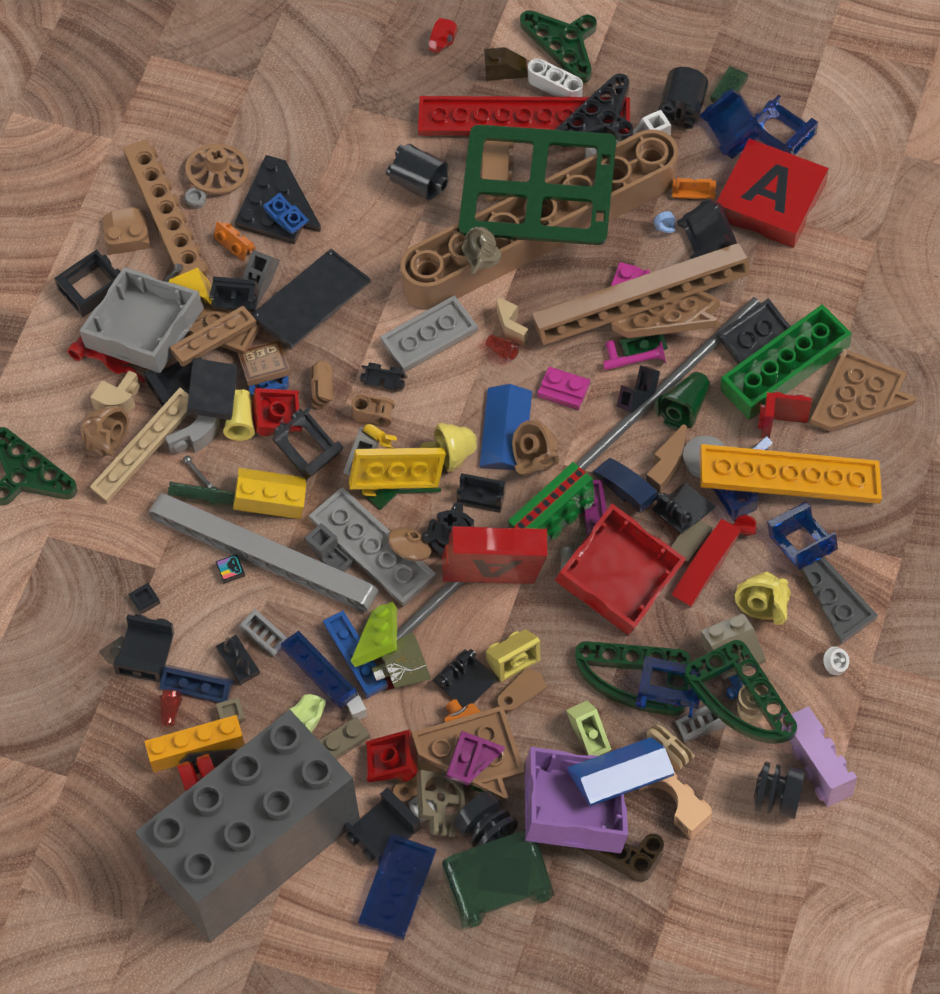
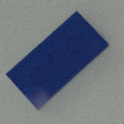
M391 834L359 917L358 925L404 940L437 849Z

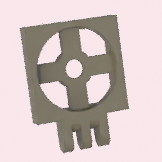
M425 770L418 771L416 778L419 818L429 820L431 834L437 835L439 833L440 836H446L447 834L448 837H454L456 828L453 822L458 813L465 807L463 783L445 777V773ZM428 780H434V791L425 790ZM444 782L453 784L455 795L448 794L445 791ZM438 793L443 795V802L437 799ZM427 801L432 802L436 807V812L429 806ZM447 804L456 805V812L454 814L446 815Z

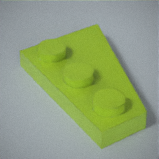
M393 602L380 605L372 610L351 659L354 667L397 650V607Z

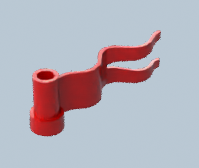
M81 335L67 349L68 355L74 360L81 361L84 356L95 358L116 374H127L128 371L137 374L139 382L142 384L145 382V379L133 368L121 366V364H130L129 362L86 348Z

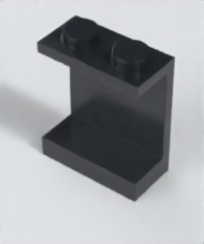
M127 614L128 628L120 657L116 656L113 664L115 674L160 682L163 666L166 665L175 633L173 623L162 618L154 620L141 614H135L134 616Z
M388 787L380 793L381 801L353 826L349 822L345 824L346 839L353 846L358 845L363 850V856L370 863L374 861L378 866L421 829L420 819Z

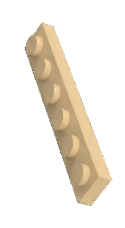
M179 388L90 486L91 490L108 503L165 441V437L170 435L188 415L186 412L189 394Z

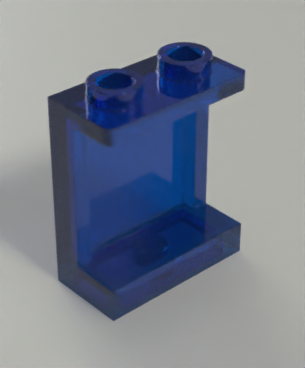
M733 89L723 93L720 99L706 107L705 111L700 114V117L709 124L720 142L719 149L722 154L731 159L743 151L749 139L756 140L765 133L743 96Z

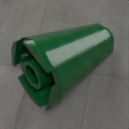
M693 372L658 397L655 401V411L658 417L661 414L665 419L663 423L674 430H678L683 424L687 426V429L693 427L710 387L708 377L703 373Z

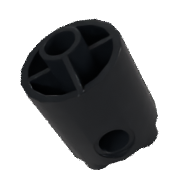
M676 67L669 71L658 111L661 110L670 124L682 126L685 129H692L694 124L698 122L709 85L706 76L690 67Z
M411 143L405 146H398L395 151L396 158L393 164H390L386 170V175L390 177L391 182L399 184L427 201L432 200L446 189L449 182L447 162L418 149Z

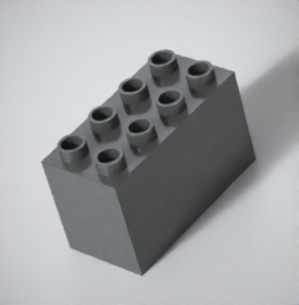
M289 709L135 831L150 874L211 943L346 833V823L349 822L353 826L360 820L353 777Z

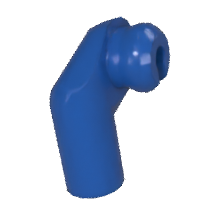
M736 674L729 677L732 687L726 689V695L730 700L738 699L739 691L743 686L742 681Z

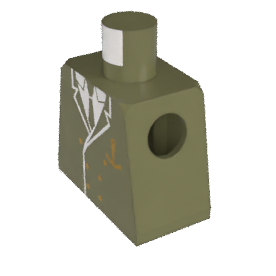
M413 632L397 640V650L382 656L383 664L371 668L376 681L389 676L394 687L406 686L431 679Z

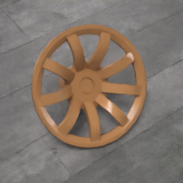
M208 144L196 149L188 157L185 172L189 182L200 191L211 194H224L232 192L243 185L249 174V163L244 154L232 146ZM226 150L232 151L233 153L230 156H228ZM199 154L204 161L197 163L193 162V159ZM239 156L243 164L236 165L231 161ZM191 167L203 168L198 174H191ZM230 169L236 171L244 170L242 177H237ZM209 172L207 182L204 186L196 181L204 177ZM223 173L236 183L227 187ZM215 174H218L221 188H210Z

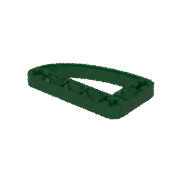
M730 641L690 662L686 666L685 679L692 690L716 717L733 730L750 739L771 744L784 743L795 737L797 733L795 719L743 641ZM733 648L737 651L741 650L742 662H740V658L736 653L732 654ZM712 658H719L723 664L716 668L712 667L709 661ZM745 666H751L756 672L752 676H747L742 672V669ZM733 668L772 730L755 727L738 718L724 707L703 683ZM692 670L700 671V677L696 675L691 676ZM758 685H764L767 687L768 692L765 695H759L754 689ZM771 704H776L780 707V712L778 714H771L767 711V707ZM782 717H783V721H782V722L784 723V725H785L786 727L791 726V729H790V732H789V733H788L786 730L781 731V730H782V723H781L780 719H781Z
M590 641L581 642L576 646L575 661L578 671L590 686L604 696L623 705L656 714L679 716L685 712L688 694L685 668L690 663V656L685 650ZM584 649L588 650V657H583ZM596 650H599V659L596 658ZM607 650H611L616 654L612 660H606L602 655ZM634 652L638 654L639 659L635 662H630L626 659V655ZM653 654H658L663 660L659 664H654L649 660V657ZM666 656H669V665L666 664ZM677 657L682 658L681 665H677ZM589 666L668 672L666 701L637 696L616 688L597 676ZM677 677L681 678L684 681V685L674 687L671 684V680ZM674 694H679L678 708H673Z

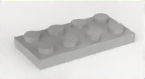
M454 295L380 336V341L398 366L403 369V373L476 333L478 326Z

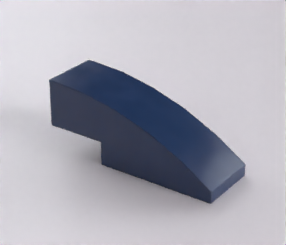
M612 458L607 459L593 471L623 502L628 501L639 513L656 501L657 490L634 471Z

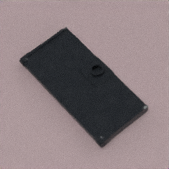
M329 249L251 315L256 320L257 325L292 349L371 283V279L341 257L336 251Z

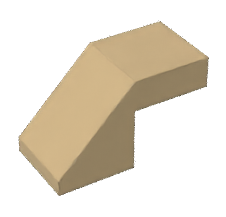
M498 297L497 313L505 338L525 346L528 341V328L515 322L518 318V306Z

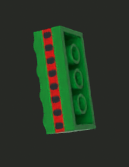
M572 462L508 520L509 528L547 529V543L551 539H556L564 527L576 521L583 509L587 510L593 505L595 499L593 478Z

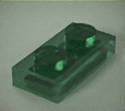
M729 66L712 93L710 101L730 109L748 80V73Z

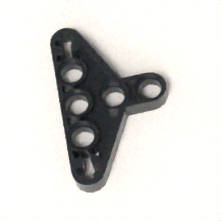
M621 73L612 76L560 124L556 130L568 131L569 129V131L607 133L614 135L618 141L634 135L633 125L621 117L630 87L628 76ZM604 94L612 96L609 100L600 98ZM590 107L598 109L595 113L586 111ZM605 118H611L614 120L610 124H605L602 122ZM576 120L584 122L581 126H574L572 123ZM625 128L628 129L630 132L628 134L623 135L620 134L618 131L620 129Z

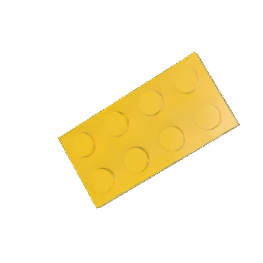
M444 448L355 449L348 484L350 489L438 488L446 453Z

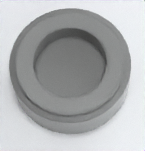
M194 187L185 193V203L189 208L200 209L206 204L205 192Z

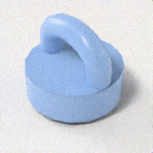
M662 212L653 220V224L658 231L673 233L676 230V219L672 212Z

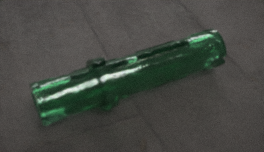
M173 481L169 483V496L209 501L210 504L214 505L215 503L234 504L235 492L221 490L216 486L208 488Z

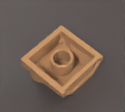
M132 207L114 210L102 217L108 255L151 248L145 210Z

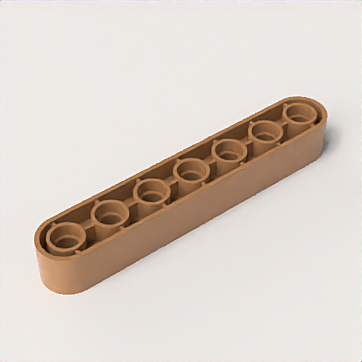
M644 130L616 143L609 221L661 196L672 188L673 179H676L678 147L675 140L669 134L660 130ZM598 153L545 179V182L549 184L593 186L595 184ZM602 157L601 165H609V157ZM509 197L477 213L475 219L477 221L522 224L525 222L527 199L523 197ZM546 199L542 204L541 224L544 226L587 229L591 226L593 205L590 202ZM596 213V221H603L604 213ZM459 223L406 250L401 259L403 294L411 305L429 310L454 295L458 299L566 243L495 238L496 246L501 251L499 263L492 268L481 269L474 275H471V264L466 259L465 253L462 250L466 236L459 232Z

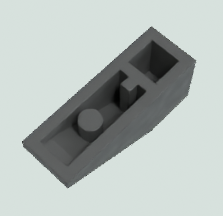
M253 250L242 279L256 280L260 291L256 305L257 308L274 278L280 260Z

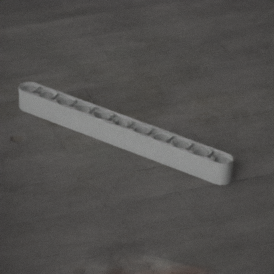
M160 493L148 512V515L153 520L229 554H237L239 558L359 611L368 612L379 592L375 586L169 495Z

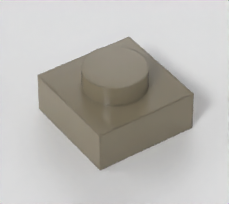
M239 697L216 704L220 719L237 715L239 723L246 722Z

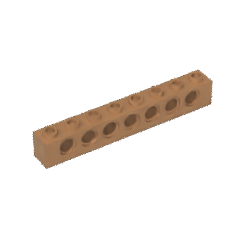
M144 139L123 147L128 166L173 268L176 264L183 265V271L176 275L179 276L199 268L206 276L209 273L208 266L205 260L202 262L200 260V256H202L198 244L194 245L192 242L194 239L193 232L190 227L186 228L185 223H187L183 210L179 211L177 208L180 206L176 194L172 195L170 192L172 186L169 178H164L163 176L165 170L161 161L157 163L156 158H158L154 145L150 146L148 140Z

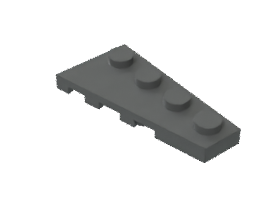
M817 549L799 561L798 566L841 645L877 619V613Z

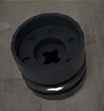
M764 762V766L758 774L754 793L755 811L761 812L763 802H767V814H771L776 804L779 805V815L781 817L795 819L805 770L789 767L784 777L780 776L781 767L779 764L776 765L775 774H770L771 763Z
M490 791L481 793L472 799L458 813L453 822L454 827L464 838L471 837L470 845L476 848L480 856H483V854L489 855L497 850L512 836L518 826V821L515 817L510 816L508 810L503 809L500 811L502 804Z

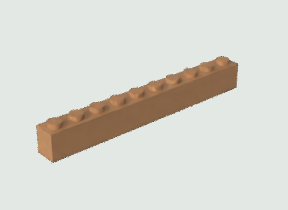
M737 243L534 312L532 317L536 332L542 344L546 345L751 275L748 257L740 244Z

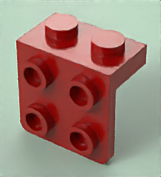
M767 392L765 405L761 404L758 419V429H762L761 438L767 436L770 439L773 420L807 423L812 398L801 394L786 395L781 392Z

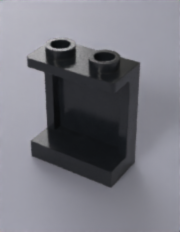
M712 199L702 201L699 206L691 212L684 214L677 221L678 226L685 229L695 253L690 257L691 259L737 244L722 205Z
M176 362L156 374L152 370L144 372L147 385L162 407L179 388L189 394L192 362L184 367L179 362Z

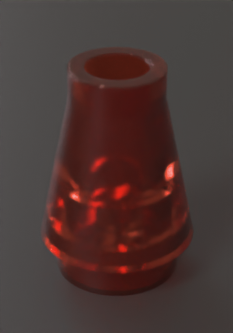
M493 334L486 340V346L491 348L504 361H513L519 353V346L516 345L515 341L497 337Z
M163 690L162 695L159 696L161 724L174 726L183 698H181V692Z

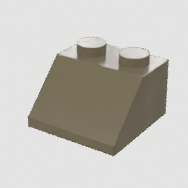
M744 613L701 630L703 649L706 654L730 641L740 640L747 645L759 665L766 662L754 628ZM733 648L732 654L736 653L740 658V662H742L741 650L737 651ZM711 659L716 668L722 666L723 662L721 659ZM745 666V667L742 669V672H743V671H746V670H748V669H751V668H753V667H751V666ZM731 668L720 675L723 679H727L736 675V672Z

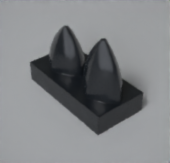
M237 635L231 638L226 637L224 642L216 646L217 651L239 685L260 674L258 667Z

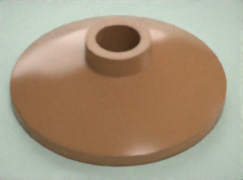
M398 527L393 529L388 536V543L392 550L407 560L423 561L432 552L431 543L425 544L422 533L415 529Z

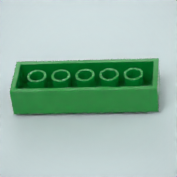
M821 304L721 377L720 391L748 420H751L760 413L761 404L765 405L767 392L788 393L841 354L844 349H848L852 333Z

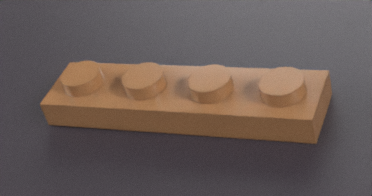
M241 306L172 345L170 352L181 366L184 367L193 362V358H200L256 326V320L244 306Z

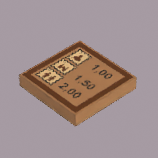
M279 340L248 348L245 354L238 352L248 386L291 375L282 344Z

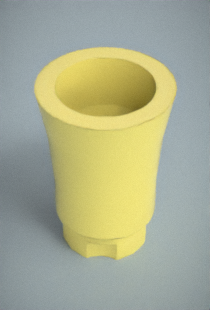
M244 389L235 390L231 420H226L223 433L231 440L244 441L252 438L255 434L250 392Z

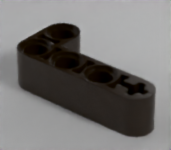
M652 833L644 837L637 849L625 843L621 852L626 856L623 859L615 858L613 856L614 852L584 848L577 849L634 881L644 882L650 878L663 856L664 841L660 835ZM656 845L659 849L657 851H650L647 849V846ZM638 864L645 865L647 869L644 871H638L635 869V866Z

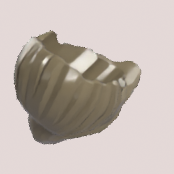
M484 227L472 228L467 233L462 250L465 253L466 259L471 264V275H474L478 270L496 266L501 259V251L496 246L494 235Z

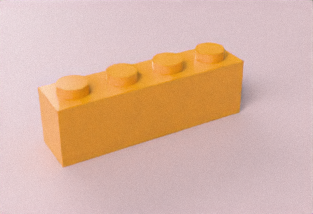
M237 715L144 741L153 773L176 767L187 753L239 749L245 745Z

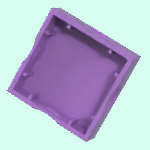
M530 747L524 764L525 841L614 853L622 852L628 837L627 808L624 802V794L589 806L567 771V767L597 756L575 755L564 751Z

